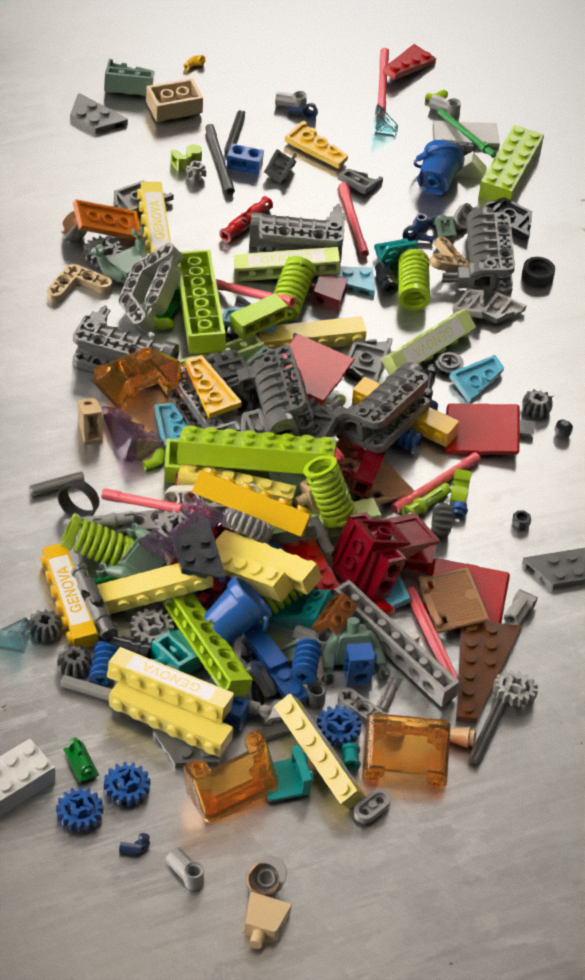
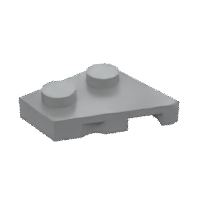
M468 289L453 306V313L467 308L471 317L483 318L485 308L484 291Z

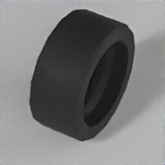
M540 256L526 259L522 268L523 281L536 288L551 285L555 276L554 263ZM540 269L545 271L547 274L537 275L532 273L530 270Z

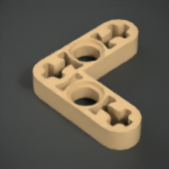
M438 236L434 246L441 254L433 253L428 263L437 270L457 273L458 267H469V263L447 238Z
M70 264L65 267L48 287L47 298L51 302L61 301L76 283L99 293H109L112 289V280L107 276L82 266ZM86 277H91V278H93V279H92V280H85L84 278H86ZM64 281H65V282H68V284L63 285V284H60V282H64Z

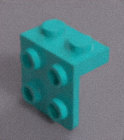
M405 238L377 243L374 245V250L378 262H386L388 265L398 262L400 255L404 251L417 249L419 243L417 240L408 242V239Z
M300 745L292 746L290 759L266 763L258 767L268 801L274 802L310 794L311 783H314V776L312 770H308V758L306 753H302Z

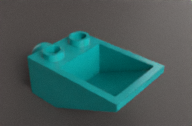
M312 590L308 595L298 596L297 601L291 599V605L285 604V609L281 610L278 607L279 612L277 614L272 612L273 616L269 618V622L293 631L297 625L313 629V624L329 600L333 598L330 590Z
M180 630L167 632L152 641L151 658L153 661L188 675L204 666Z

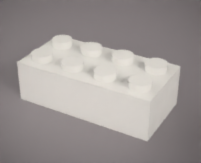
M31 739L26 740L0 756V816L56 782L55 766Z

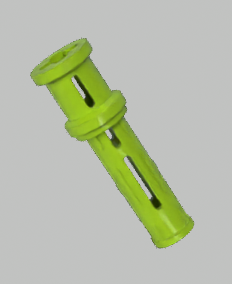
M443 483L424 497L415 498L413 503L402 507V515H407L409 512L411 514L416 513L417 515L426 513L429 506L451 493V487L449 484Z

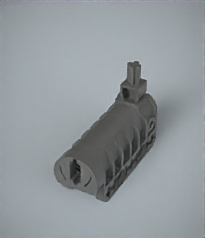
M340 204L333 206L326 220L252 212L249 247H257V253L338 247L341 264L345 232V213L342 212L343 207Z
M490 207L476 208L466 218L469 267H458V273H442V283H458V289L483 290L485 295L494 296L496 292L510 295L513 291L512 274L515 271L510 216L507 213L494 212L493 208Z
M106 305L101 307L98 312L92 311L89 316L85 315L73 334V342L78 345L73 355V365L77 368L150 388L158 383L159 367L178 361V344L133 333L115 326H108L107 317L111 310L107 309Z
M281 346L254 356L248 362V367L237 370L238 377L224 381L231 390L241 386L244 392L256 389L267 432H272L276 435L288 433L301 437L315 430L316 423L299 367H297L295 356L290 346ZM284 353H286V355H287V358H285V359H284V357H283V354H284ZM305 420L308 421V426H305Z
M414 362L403 363L356 407L351 405L349 408H345L339 405L335 410L327 408L339 420L335 429L341 430L342 436L352 444H356L374 453L384 452L429 410V399L422 396L428 386V376L423 373V368Z
M178 367L171 371L170 379L175 389L169 392L168 403H174L187 426H196L203 429L214 427L217 430H241L242 416L237 409L208 418L186 367ZM181 408H188L189 411H183Z

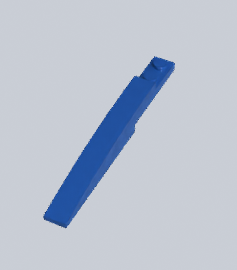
M254 627L246 631L242 635V643L247 650L251 649L257 661L265 665L282 697L285 698L287 695L292 694L301 703L307 701L308 693L300 683L292 678L287 658L267 631L259 632Z

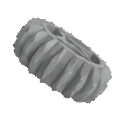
M227 508L221 520V525L226 529L237 532L247 538L251 537L262 544H267L273 536L274 528L271 524L233 508Z

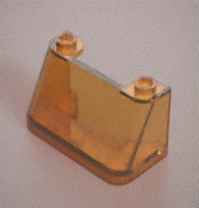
M144 347L137 352L96 367L92 382L120 410L126 407L125 401L129 397L135 398L137 391L161 382L169 390L177 388L183 365L178 359L152 347Z
M388 714L369 715L366 719L363 738L362 779L377 781L383 777L384 771L426 775V781L432 786H446L451 734L450 723L446 720Z
M260 728L245 737L244 743L248 751L210 769L204 761L195 760L183 766L186 793L205 821H217L274 792L278 788V776L266 738Z

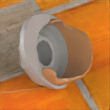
M75 211L70 212L62 222L64 231H61L63 239L67 238L72 241H78L87 234V231L79 230Z
M270 855L255 861L246 873V885L250 892L267 897L276 895L285 883L287 876L286 865L280 858Z

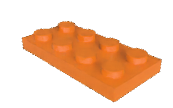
M75 199L73 202L79 230L129 240H136V237L131 232L133 228H136L137 234L140 233L137 211Z

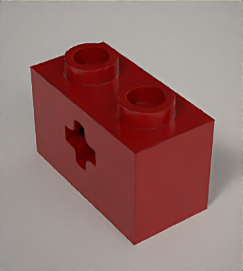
M429 546L407 558L402 570L430 576L436 546Z

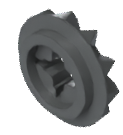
M453 352L440 353L435 359L437 369H440V373L446 372L447 375L464 366L462 357Z

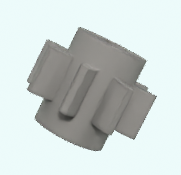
M200 161L191 162L190 166H186L187 178L194 182L201 181L202 176L206 177L207 175L206 165H203Z

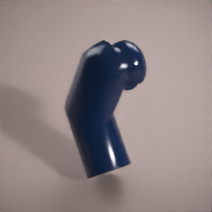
M141 833L138 840L134 843L120 842L119 853L140 854L149 847L150 836L147 833Z

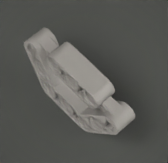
M172 243L164 244L132 266L118 299L119 305L132 323L144 333H149L154 329L156 314L161 315L168 309L181 277V272L176 268V265L182 261L183 254Z

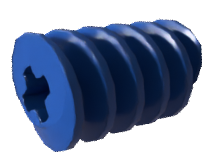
M415 428L411 431L408 429L394 444H398L401 448L405 447L406 451H411L412 454H415L421 445L422 432L420 431L415 435Z
M304 638L296 644L291 676L296 682L303 685H310L316 681L322 646L315 639Z
M108 642L96 643L88 677L89 682L106 687L107 684H112L115 681L107 677L109 661L119 649L117 646Z

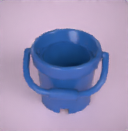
M433 140L425 145L423 152L413 160V165L420 169L417 177L420 188L423 185L426 188L425 192L433 195H442L445 190L446 192L448 191L454 177L464 166L465 157L460 146L446 140Z
M231 575L227 585L228 588L204 614L207 622L212 619L214 621L212 626L214 631L227 642L231 641V644H233L251 627H254L259 632H266L269 627V616H271L272 611L265 600L246 581L238 576ZM260 620L264 621L263 627L257 624Z

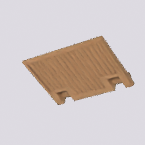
M349 457L345 458V461L338 465L341 472H343L344 467L350 464L354 467L352 469L353 472L357 473L362 460H353ZM383 459L368 498H374L379 508L381 504L401 499L415 490ZM379 493L382 497L376 499L373 495Z
M468 567L426 578L424 576L418 578V586L421 587L423 599L432 621L435 622L437 633L489 621ZM428 584H433L434 588L430 589ZM446 618L448 623L443 624L442 619Z

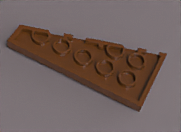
M481 622L461 627L456 721L477 723L485 703L492 692L494 680L498 674L500 675L522 626Z

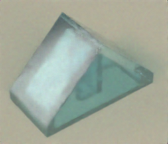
M377 104L374 112L372 133L397 136L399 125Z
M26 617L0 629V649L25 653L29 640V619Z

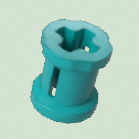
M356 743L344 744L342 746V753L344 754L342 762L348 771L358 770L361 767V762L359 761L360 746Z

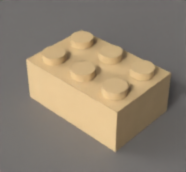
M193 78L146 87V103L156 122L203 113L204 97Z

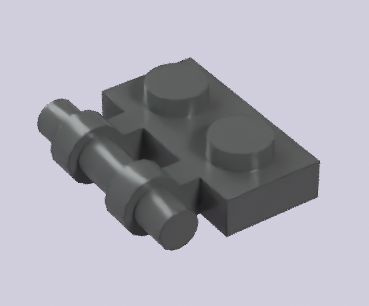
M228 349L222 351V353H212L204 357L208 363L212 364V368L223 381L238 377L237 370L248 367L243 357L236 358L238 355L236 350Z

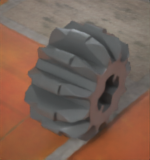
M535 389L532 392L527 391L522 399L523 411L526 412L527 416L532 415L533 419L535 417L540 419L543 416L547 417L553 408L552 396H549L548 392H542L541 389L540 391Z
M437 503L435 505L431 520V531L438 536H448L450 534L454 519V508L452 505L447 503Z
M47 609L44 612L37 610L36 614H31L27 624L30 637H34L36 642L42 640L43 643L46 640L53 642L54 637L59 638L63 628L60 615H56L54 610L48 612Z
M73 643L71 648L65 646L64 651H59L57 666L60 674L73 676L74 678L78 675L84 677L85 673H89L91 669L92 658L88 649L84 650L82 645L76 647Z

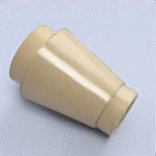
M471 727L446 729L445 741L469 748V746L474 747L476 730H472Z

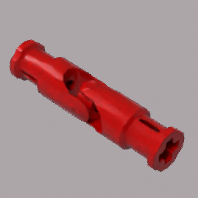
M263 196L261 201L254 203L246 212L241 213L232 220L228 227L222 228L219 231L220 238L226 243L231 242L235 235L241 234L251 226L252 212L265 214L267 210L273 208L274 203L272 199Z

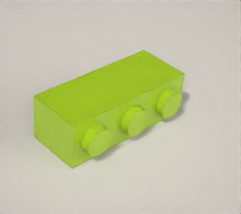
M274 293L231 313L230 328L243 340L288 319V305Z

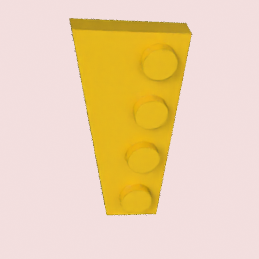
M304 120L285 136L284 142L338 169L348 161V155L336 145L328 143V139L324 136H319L313 127L310 129Z
M202 355L186 360L185 367L208 418L241 407L240 399Z

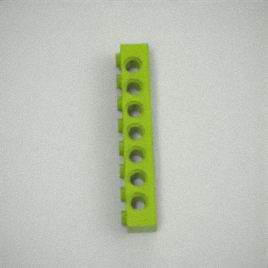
M191 592L161 600L216 685L234 693V697L247 696L253 679L227 641L214 631L212 619L209 622L206 621L204 617L206 611L194 593Z

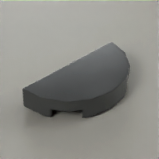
M281 717L271 718L261 728L260 741L261 744L290 735L292 732Z

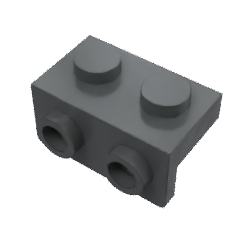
M276 149L264 173L278 183H281L283 179L287 180L292 172L291 170L297 163L295 159L298 154L294 153L290 158L279 149Z

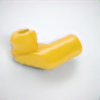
M194 55L183 64L185 70H189L192 66H202L206 62V57L204 55Z

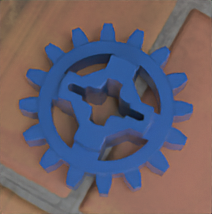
M338 705L335 706V709L328 706L327 712L322 710L321 715L317 717V726L326 739L331 742L332 747L335 743L342 748L343 743H351V740L356 742L357 736H360L362 721H359V714L353 715L354 710L347 711V706L345 705L342 709H339Z
M124 762L121 767L115 764V770L108 769V774L104 776V790H106L107 797L111 796V802L119 800L120 806L124 802L131 806L132 801L139 804V798L146 799V793L150 792L151 780L148 778V771L143 772V766L136 768L134 762H132L131 766H127V763Z
M79 787L78 791L70 788V794L63 792V798H58V805H56L57 819L62 820V826L69 825L70 831L75 827L78 832H81V828L89 831L90 825L96 827L97 821L102 820V814L104 813L102 798H98V793L91 794L90 788L83 791L82 787Z

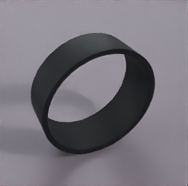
M71 480L61 487L57 493L60 507L70 517L74 513L80 517L93 516L100 504L99 496L95 489L82 480ZM68 487L82 491L91 501L93 510H84L76 506L68 495Z

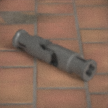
M86 564L78 565L71 570V574L78 582L77 587L95 625L100 629L101 638L103 640L110 639L118 633V630L113 626L109 610L99 593L94 579L88 573V566Z

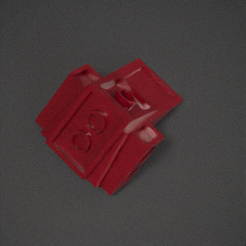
M367 512L349 516L334 548L335 551L331 554L333 557L331 567L344 583L350 580L374 602L387 598L390 595L407 558L429 546L438 545L440 540L416 513L383 520L372 519Z

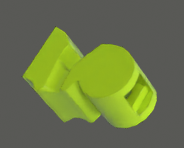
M191 144L186 146L185 155L180 153L179 150H170V162L178 171H185L186 166H190L193 161H202V147L200 145Z
M455 468L449 504L452 505L454 501L466 502L472 475L471 471Z

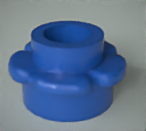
M454 501L452 503L455 517H463L468 513L465 502Z

